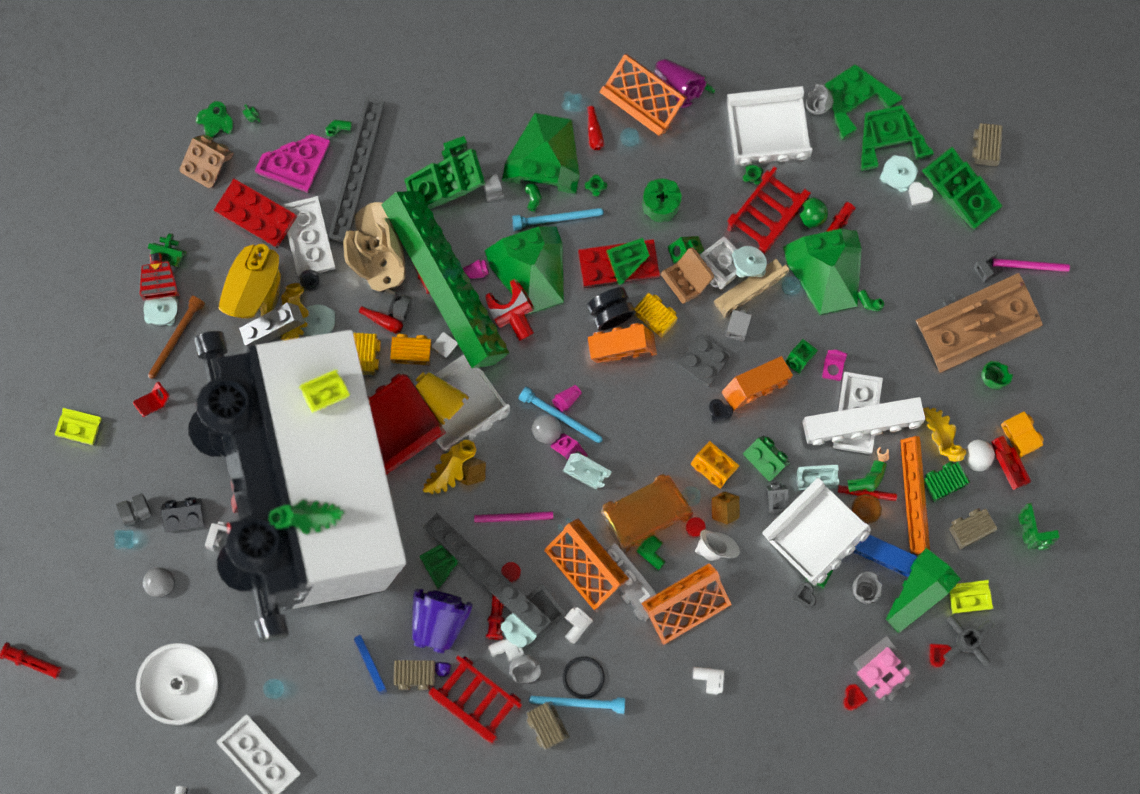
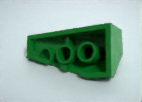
M927 548L913 562L910 568L912 571L908 579L904 580L902 584L904 586L900 596L895 599L886 617V621L897 633H900L948 595L961 580L947 563Z

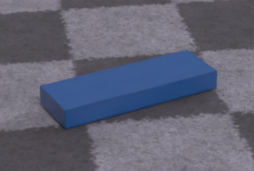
M362 636L354 637V641L379 694L386 692L385 685Z

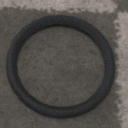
M581 656L574 658L566 665L562 680L564 687L571 695L580 699H587L601 691L605 681V674L602 666L595 659ZM578 661L592 662L600 671V684L590 694H578L567 683V672Z

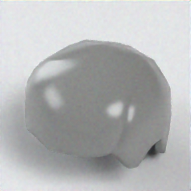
M816 84L814 90L808 91L806 108L812 114H824L833 105V95L824 85Z
M549 414L538 416L533 421L531 432L535 439L544 444L554 443L560 437L562 431L559 420Z
M153 568L143 578L145 592L153 597L166 596L173 589V576L171 572L164 568Z
M866 571L859 574L854 580L852 591L858 601L870 604L876 602L881 596L883 584L878 580L876 573Z
M531 655L517 656L512 660L509 667L510 674L517 683H530L537 680L541 675L539 662Z

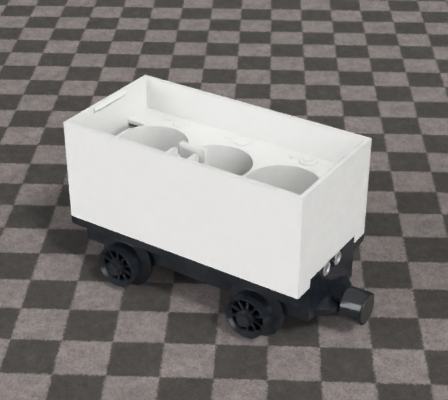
M352 330L248 346L246 353L224 356L228 350L223 332L209 331L196 336L194 340L198 358L204 361L208 383L200 390L197 397V411L192 415L188 424V436L192 445L200 453L210 457L226 458L231 478V489L234 493L231 499L233 513L238 512L239 520L227 523L228 535L226 537V544L221 548L217 557V571L221 580L229 588L239 592L252 591L254 593L259 617L255 621L259 642H272L289 635L286 616L280 614L279 608L281 607L284 610L385 591L406 565ZM337 369L350 396L312 413L299 386ZM302 499H306L309 506L317 500L320 507L327 502L329 503L328 508L331 504H335V508L340 506V509L345 511L340 521L336 519L337 524L335 526L330 523L331 528L327 530L322 525L321 533H317L311 528L309 535L303 534L295 526L281 529L276 528L270 523L269 519L272 510L286 505H295Z

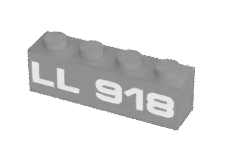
M614 543L606 549V552L629 578L625 584L619 587V590L623 593L621 597L627 604H632L635 608L633 612L640 620L644 619L647 622L650 618L641 603L657 593L618 545Z

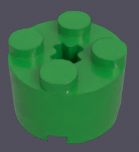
M656 179L647 184L643 193L642 208L645 214L653 221L667 222L679 212L682 196L677 183L668 179Z

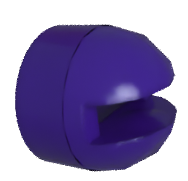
M435 663V672L438 676L445 677L450 673L451 663Z

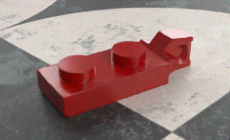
M1004 436L991 441L996 457L1012 489L1015 490L1031 483L1015 448L1007 444Z

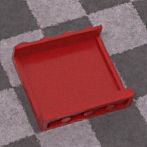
M399 373L390 379L391 383L386 386L381 385L375 390L376 393L371 397L367 396L385 475L391 473L446 434V431L407 374L401 375Z

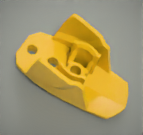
M253 244L246 246L238 254L224 283L219 302L220 311L229 316L248 319L254 318L259 309L261 316L274 310L279 301L281 282L279 255L274 249H269L265 244Z

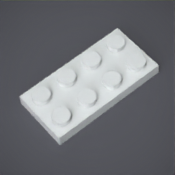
M318 196L281 205L298 216L287 232L298 278L303 271L309 269L317 273L336 269Z
M844 372L838 411L879 404L883 378ZM868 433L863 434V437L857 439L846 437L843 441L833 442V448L871 455L875 436H871Z
M247 714L216 742L263 794H281L301 775Z

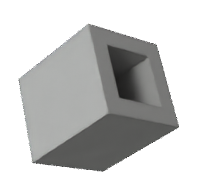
M733 310L726 337L744 342L752 315L748 314L745 310Z

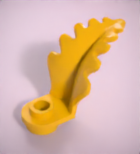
M300 283L287 285L285 287L286 291L281 295L282 305L286 303L298 305L302 317H308L309 311L300 302V296L304 292L303 287H301ZM304 321V324L281 335V340L300 338L299 335L304 334V331L300 328L307 327V322Z
M923 408L925 421L929 422L927 426L933 431L932 440L938 445L940 454L948 456L950 461L964 460L966 450L959 445H954L956 426L954 424L949 425L950 417L948 415L942 417V410L936 412V408Z
M462 440L460 443L452 446L448 453L442 454L440 456L442 464L435 465L434 468L437 472L430 473L432 478L426 480L427 483L423 485V492L433 494L435 491L439 494L441 488L446 492L448 490L447 484L454 488L456 486L455 478L458 480L463 479V462L476 454L474 442Z

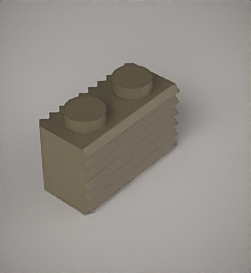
M980 123L978 129L974 130L973 140H976V147H973L972 158H975V164L996 167L999 165L1002 125Z
M977 508L969 513L970 517L964 520L960 517L951 522L953 525L949 528V531L960 550L997 530L987 509L980 511Z
M394 660V686L398 687V690H410V687H418V690L429 691L430 687H435V661Z
M552 701L546 702L527 712L529 717L527 722L531 729H535L538 735L536 736L537 743L544 750L550 749L570 738Z

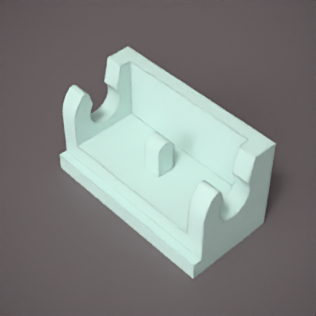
M580 453L571 454L563 470L566 474L595 490L605 485L603 483L604 478L609 477L612 472Z
M838 465L798 467V491L806 490L817 478L824 482L828 489H837L839 484L837 476Z

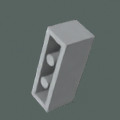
M286 303L240 327L239 330L245 345L254 346L265 344L305 322L298 305Z

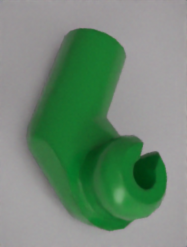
M334 120L325 128V133L327 136L333 137L341 130L351 131L352 122Z
M865 289L857 293L865 309L878 312L884 307L882 299H870Z

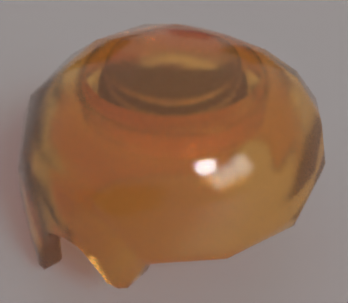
M863 494L853 501L851 511L865 524H871L876 522L881 516L882 506L876 497Z

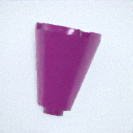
M668 59L659 60L655 65V74L687 97L681 106L682 108L691 106L693 104L692 100L695 97L698 99L706 86L703 75ZM674 94L671 95L678 103L680 99Z

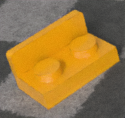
M711 441L697 453L691 462V465L719 489L724 486L726 481L740 466Z

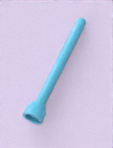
M598 208L529 218L515 215L512 216L514 231L526 228L527 225L602 216L604 210Z
M526 386L518 398L524 403L531 402L597 443L602 442V436L536 397L531 388Z
M530 696L528 699L531 704L542 705L552 701L557 706L612 709V711H616L619 714H624L625 698L617 697L613 701Z

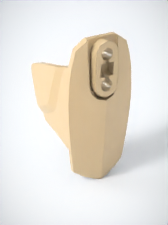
M374 202L366 205L355 214L356 231H346L343 240L344 257L347 265L357 275L365 278L373 290L382 293L386 289H395L404 281L405 258L401 240L381 206L382 203ZM387 277L391 278V282L389 284H387L389 280Z

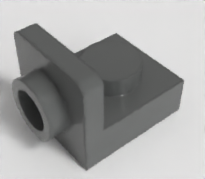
M781 482L771 483V486H766L769 514L783 513L789 507L787 486Z

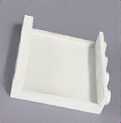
M803 86L728 94L726 102L735 165L747 166L757 162L767 164L776 160L778 162H786L794 158L805 160L811 156L812 148H810L803 103Z
M464 355L434 374L469 396L468 400L465 398L462 400L464 405L450 420L444 419L445 424L442 427L446 434L436 440L444 453H448L452 446L460 443L462 440H474L477 437V433L487 431L493 426V422L498 419L501 421L509 415L510 406L504 402L480 367L471 368Z
M817 478L762 534L815 586L817 583L821 584L827 578L826 574L831 569L835 570L841 564L842 558L852 554L856 548L855 546L860 541L863 542L868 538L871 529L867 523L865 524L825 486L824 482Z

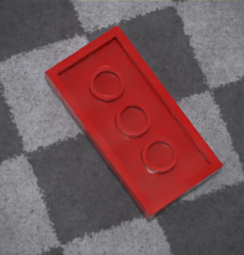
M236 179L232 180L213 210L275 248H278L298 217L296 214Z
M654 239L644 240L649 257L625 282L660 278ZM626 243L578 250L584 288L618 284L606 251Z

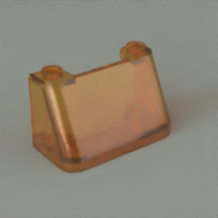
M661 474L654 478L655 482L614 503L609 501L602 505L603 509L600 511V515L616 544L624 554L629 552L635 544L639 545L641 541L672 525H677L679 519L684 523L692 518L693 511L670 475L665 476V474Z

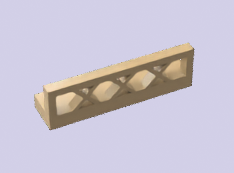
M775 259L766 265V273L763 277H748L714 300V304L724 318H726L733 310L739 309L785 278L789 271L787 265L782 267L779 261Z

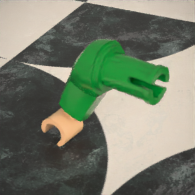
M881 447L877 449L878 460H874L873 466L865 478L847 480L849 492L865 489L872 492L878 488L886 471L887 464L885 462L889 459L888 449L885 454H881Z

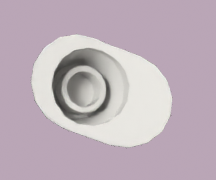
M709 530L701 531V539L695 550L696 554L703 556L709 561H716L721 557L735 558L740 553L739 546L731 537Z

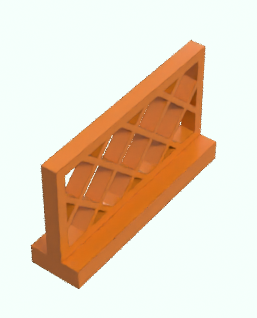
M627 53L622 57L606 85L600 90L602 95L658 136L667 132L671 121L687 98ZM626 60L632 64L634 72L625 73L624 64ZM644 72L648 77L649 83L640 84L638 73ZM634 74L636 85L628 86L626 75ZM622 76L624 87L618 88L612 84L616 77ZM659 83L662 85L664 94L655 95L653 84ZM649 85L651 96L643 97L641 86ZM637 87L639 98L633 99L630 97L628 89ZM674 94L680 100L677 105L670 106L668 95ZM664 96L666 107L658 108L656 97ZM652 98L654 109L648 110L645 108L643 100ZM667 109L668 119L664 122L660 119L658 111Z
M579 518L568 523L564 530L544 549L594 611L621 585L629 580L627 575ZM567 533L573 538V544L566 543L565 535ZM554 546L561 547V556H557L553 552L552 548ZM566 547L573 548V558L566 557ZM578 549L584 551L586 559L578 558ZM566 561L574 562V571L568 570ZM578 562L586 563V573L579 572ZM591 564L598 568L599 575L591 574ZM579 576L586 577V586H582L579 583ZM591 578L599 579V588L591 587ZM603 579L608 580L613 586L610 590L604 589ZM591 591L599 592V601L597 603L592 598Z
M710 563L641 603L663 645L732 605L719 579L718 571ZM713 581L716 582L713 591L706 590L708 584ZM700 592L696 601L689 600L691 594ZM704 593L712 595L709 603L701 602ZM716 596L723 597L724 602L719 605H713ZM683 602L679 611L672 610L674 604ZM687 603L694 605L692 613L684 612ZM699 606L707 607L702 615H696ZM665 612L662 621L655 619V615ZM670 613L677 615L674 624L667 622ZM682 616L690 617L685 625H679ZM665 626L672 627L671 633L664 637L662 633Z

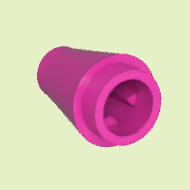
M479 259L463 267L469 279L485 278V275H489L486 260L481 261Z
M574 385L556 394L552 400L553 404L559 411H567L582 392L578 386Z

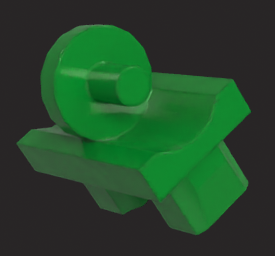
M168 233L166 238L160 237L159 242L165 243V245L149 243L148 249L151 250L150 254L160 253L162 258L163 253L169 254L168 262L172 266H179L182 257H186L187 251L172 247V245L179 246V241L174 240V234Z

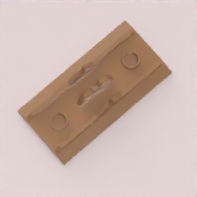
M1019 273L915 320L932 353L939 373L1043 326L1039 313Z

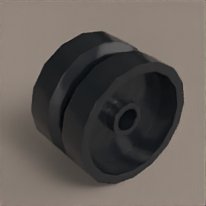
M624 287L605 291L587 303L586 307L590 315L596 316L594 323L598 331L615 328L635 316L636 311L632 303L626 302L629 296Z

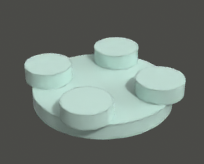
M894 155L886 162L880 178L891 187L905 192L914 182L918 168L910 159Z
M743 246L733 251L732 258L737 268V276L744 278L746 276L763 277L765 275L767 261L759 249L752 246Z
M177 297L146 300L144 304V319L146 323L158 326H173L178 313L179 301Z
M319 304L307 306L306 309L309 311V315L303 319L308 325L301 328L304 331L303 335L316 336L332 333L335 326V311Z
M513 613L501 625V630L507 640L518 648L529 645L537 637Z

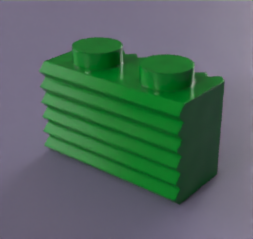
M951 461L942 466L943 470L939 472L933 470L925 475L924 486L933 503L969 485L970 480L960 462L954 464Z

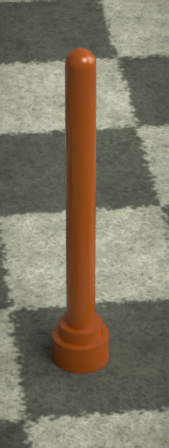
M192 295L189 299V309L148 373L150 379L156 377L195 312L202 310L205 302Z

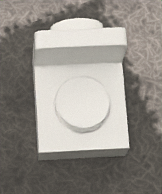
M218 522L217 524H211L205 543L207 549L215 551L216 546H220L222 540L220 533L228 534L226 523Z

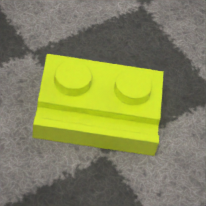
M337 369L299 386L312 413L350 396Z
M63 408L54 435L94 446L102 418Z
M989 581L957 584L950 591L949 595L952 614L992 610L993 605L988 585Z

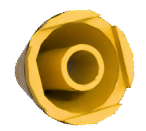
M429 371L426 374L422 372L415 379L417 382L416 388L442 425L445 424V418L450 420L464 405L462 401L464 398L466 400L469 399L466 393Z

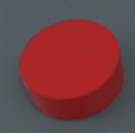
M699 517L689 519L686 524V532L693 538L700 537L701 531L706 529L705 522Z
M508 562L503 565L501 574L509 582L513 583L520 578L521 569L518 564Z

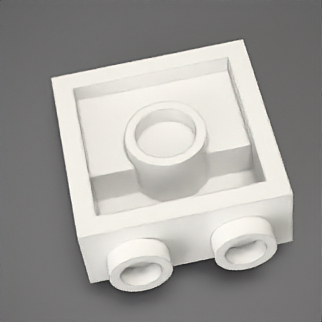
M722 237L700 254V257L714 274V278L710 282L711 285L719 287L720 290L731 283L737 276V268L732 258V253L736 248L725 237Z

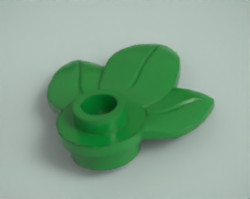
M220 101L212 102L207 109L201 110L196 117V123L204 124V132L211 138L220 129L228 134L232 132L233 120L227 114L226 106ZM216 107L220 108V112L218 114L214 113V109Z

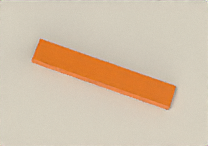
M919 436L901 439L900 442L910 553L917 556L925 548L930 550L921 442Z

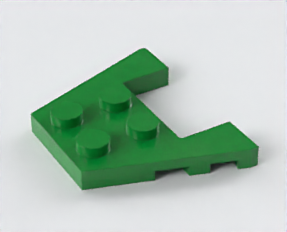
M856 64L824 84L833 95V105L831 108L842 140L857 130L856 126L847 116L849 112L876 95L886 108L894 107L903 99Z
M902 105L865 113L861 171L878 168L879 164L874 149L911 142L916 160L933 156L932 148H929L925 138L918 132L915 123Z

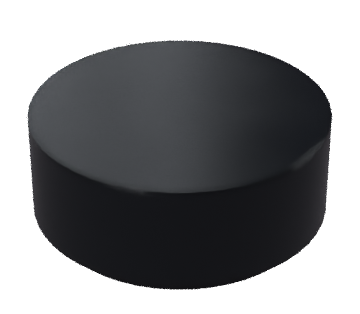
M309 269L300 274V284L303 288L313 289L319 284V276L316 271Z

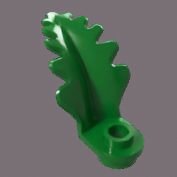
M302 499L295 505H286L272 510L269 519L270 523L276 528L281 529L295 526L303 534L309 535L311 528L315 532L321 533L322 525L329 530L331 528L330 523L335 526L337 524L336 519L340 521L345 511L340 509V506L335 508V504H331L328 508L329 503L327 502L320 507L317 500L309 506L308 501Z

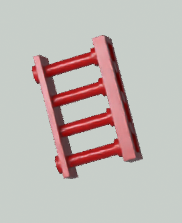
M776 167L764 173L761 178L763 181L737 214L733 213L727 220L729 223L728 231L737 226L758 242L759 250L764 256L802 209V204L811 195V192L806 189L802 193H796L775 178ZM771 183L789 196L794 203L790 208L788 206L784 207L763 191L765 187ZM757 197L781 213L780 216L782 218L779 222H774L752 206ZM746 211L770 228L771 232L768 236H762L740 220Z
M458 655L456 657V661L460 663L458 668L442 688L439 687L436 690L433 687L428 694L493 745L497 740L495 730L514 706L519 710L522 708V704L519 703L521 699L514 693L509 695L472 666L473 662L466 656L461 658ZM468 669L476 677L457 701H450L447 698V693L465 670ZM483 681L492 689L476 710L468 715L463 711V705ZM500 694L507 700V703L489 726H482L479 723L480 716L494 698Z

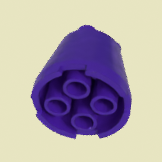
M416 588L412 597V639L414 640V645L420 648L432 647L433 651L438 653H445V650L451 649L471 613L473 604L468 601L467 604L463 603L461 597L438 590L426 593L424 589Z

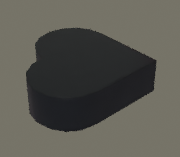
M714 399L710 402L709 412L712 423L727 421L732 417L733 409L731 406L724 405L720 399Z

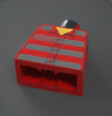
M160 253L150 254V264L142 265L140 296L143 301L180 296L172 267L169 262H162Z

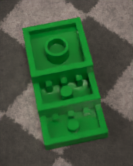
M953 147L947 149L922 170L941 196L972 229L978 227L1002 207V204L983 178L976 175L967 161L963 162Z
M469 149L457 157L450 156L438 164L431 163L404 179L407 191H420L429 209L450 202L485 185L476 150Z

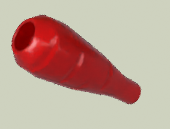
M588 106L589 146L597 151L603 148L604 138L595 113V107Z
M363 306L359 309L360 314L368 317L391 333L398 334L403 329L402 321L392 316L367 309Z

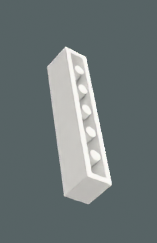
M917 397L804 417L803 426L807 444L813 443V446H818L828 440L840 442L846 437L857 439L863 437V434L868 433L871 436L882 434V431L885 430L897 432L902 430L901 428L908 426L909 429H915L920 427V424H923L925 416L921 398Z

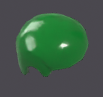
M812 197L802 204L804 210L800 217L808 228L815 229L826 222L828 208L821 199Z
M990 361L984 365L981 377L984 384L990 389L999 390L1011 383L1013 374L1009 373L1007 365L999 361Z

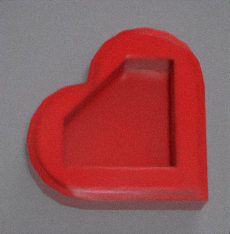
M929 644L930 665L935 668L943 666L946 661L943 655L952 648L945 644Z
M850 684L846 687V697L843 700V706L846 710L853 711L868 701V698L858 685Z

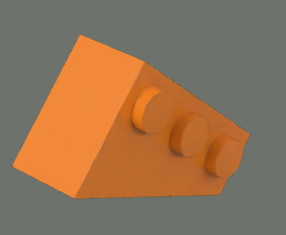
M641 323L631 324L629 328L625 329L622 327L613 328L611 332L607 333L603 331L595 332L593 336L588 337L590 357L596 363L621 360V357L633 355V358H638L640 353L650 352L651 356L657 355L654 333Z
M780 356L734 377L724 388L722 394L729 406L735 411L761 396L769 395L776 388L782 389L786 387L793 374L783 357Z

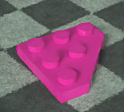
M311 134L297 142L293 141L283 145L280 149L262 154L255 173L308 193L328 150L330 140Z

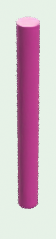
M994 258L992 260V266L1063 272H1069L1070 269L1069 264Z
M553 511L474 515V523L553 519Z

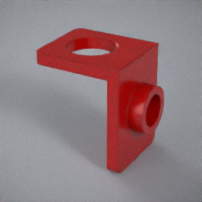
M158 381L152 392L134 400L133 405L142 417H146L165 407L170 395ZM158 389L162 392L163 398L159 395Z

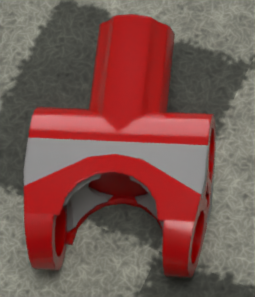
M516 279L510 281L512 299L508 304L499 302L491 292L486 294L485 298L490 313L498 327L502 328L510 323L518 340L521 341L534 334L525 316L534 310V306L521 284Z

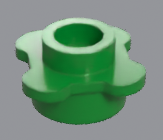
M245 104L246 109L242 111L245 117L251 123L255 120L260 122L258 110L254 106L249 107Z
M747 165L743 181L759 185L761 183L760 177L764 172L763 168Z
M597 174L593 175L589 182L585 183V188L589 189L595 197H598L600 192L607 189L608 186Z

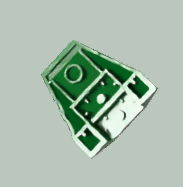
M534 113L505 161L502 181L520 184L521 179L555 185L558 186V191L576 194L580 174L572 119Z
M538 226L502 238L484 250L490 269L497 275L509 292L512 294L510 281L516 279L528 294L534 310L527 315L564 303L563 243L557 226Z
M837 229L808 235L783 246L787 266L796 276L798 283L807 293L809 300L819 315L852 309L858 306L857 293L859 292L862 247L856 230Z

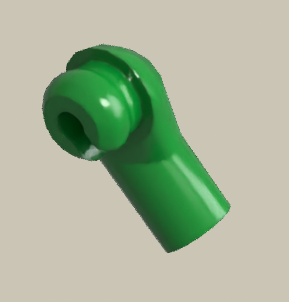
M534 183L527 184L525 192L531 198L527 209L531 212H536L542 196L537 185Z

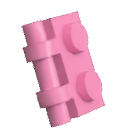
M887 647L858 671L857 675L869 689L876 684L880 689L875 692V695L881 699L885 694L889 695L892 692L891 689L898 683H903L906 680L905 677L910 674V671L906 667L900 672L895 668L901 661ZM890 672L893 678L885 683L882 678Z

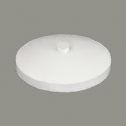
M181 643L165 645L153 651L142 663L136 679V692L143 709L154 719L169 725H183L199 719L212 706L218 690L217 672L209 657L198 648Z

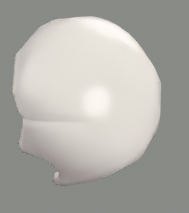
M980 439L970 442L964 456L967 467L973 471L980 472L988 469L995 457L993 446L987 441Z

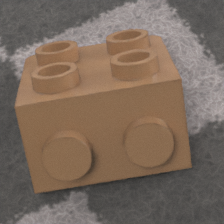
M203 134L192 138L181 164L180 172L211 188L215 184L223 163L231 160L234 152L230 151L228 146L221 143L218 144L212 141L213 138Z
M693 247L686 251L677 264L663 270L661 276L682 304L698 297L714 278L711 269Z

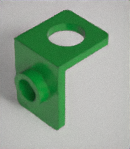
M699 236L680 237L667 247L673 263H678L691 247L699 254L705 251ZM676 246H679L681 250L679 256H676L674 253Z

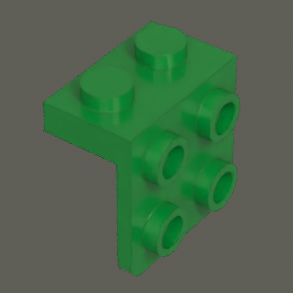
M1028 503L1022 508L1018 518L1020 525H1023L1024 544H1027L1028 549L1038 548L1039 551L1050 549V546L1054 545L1060 538L1058 530L1038 533L1032 504Z

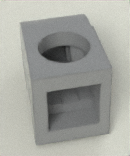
M497 174L485 177V185L482 187L487 202L504 198Z

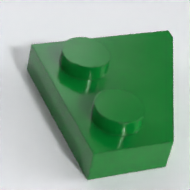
M643 238L606 251L618 286L622 285L649 257Z
M440 544L419 555L437 590L443 586L459 563Z

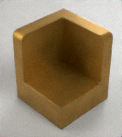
M475 457L464 461L462 464L463 479L458 480L455 478V480L467 486L484 481L486 462Z
M724 491L712 498L713 520L728 525L740 517V496Z

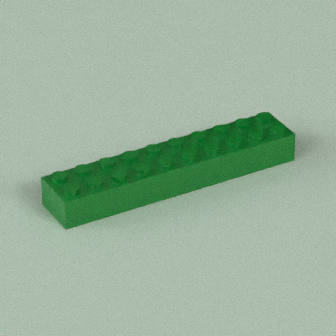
M420 191L395 192L381 206L470 367L479 368L495 365L509 354L506 343L500 337L496 325L490 319L487 309L481 303L479 295L471 285L468 275L465 274L459 259L456 258L452 251L451 244L446 240L442 228L434 218L433 212L428 208L424 196Z

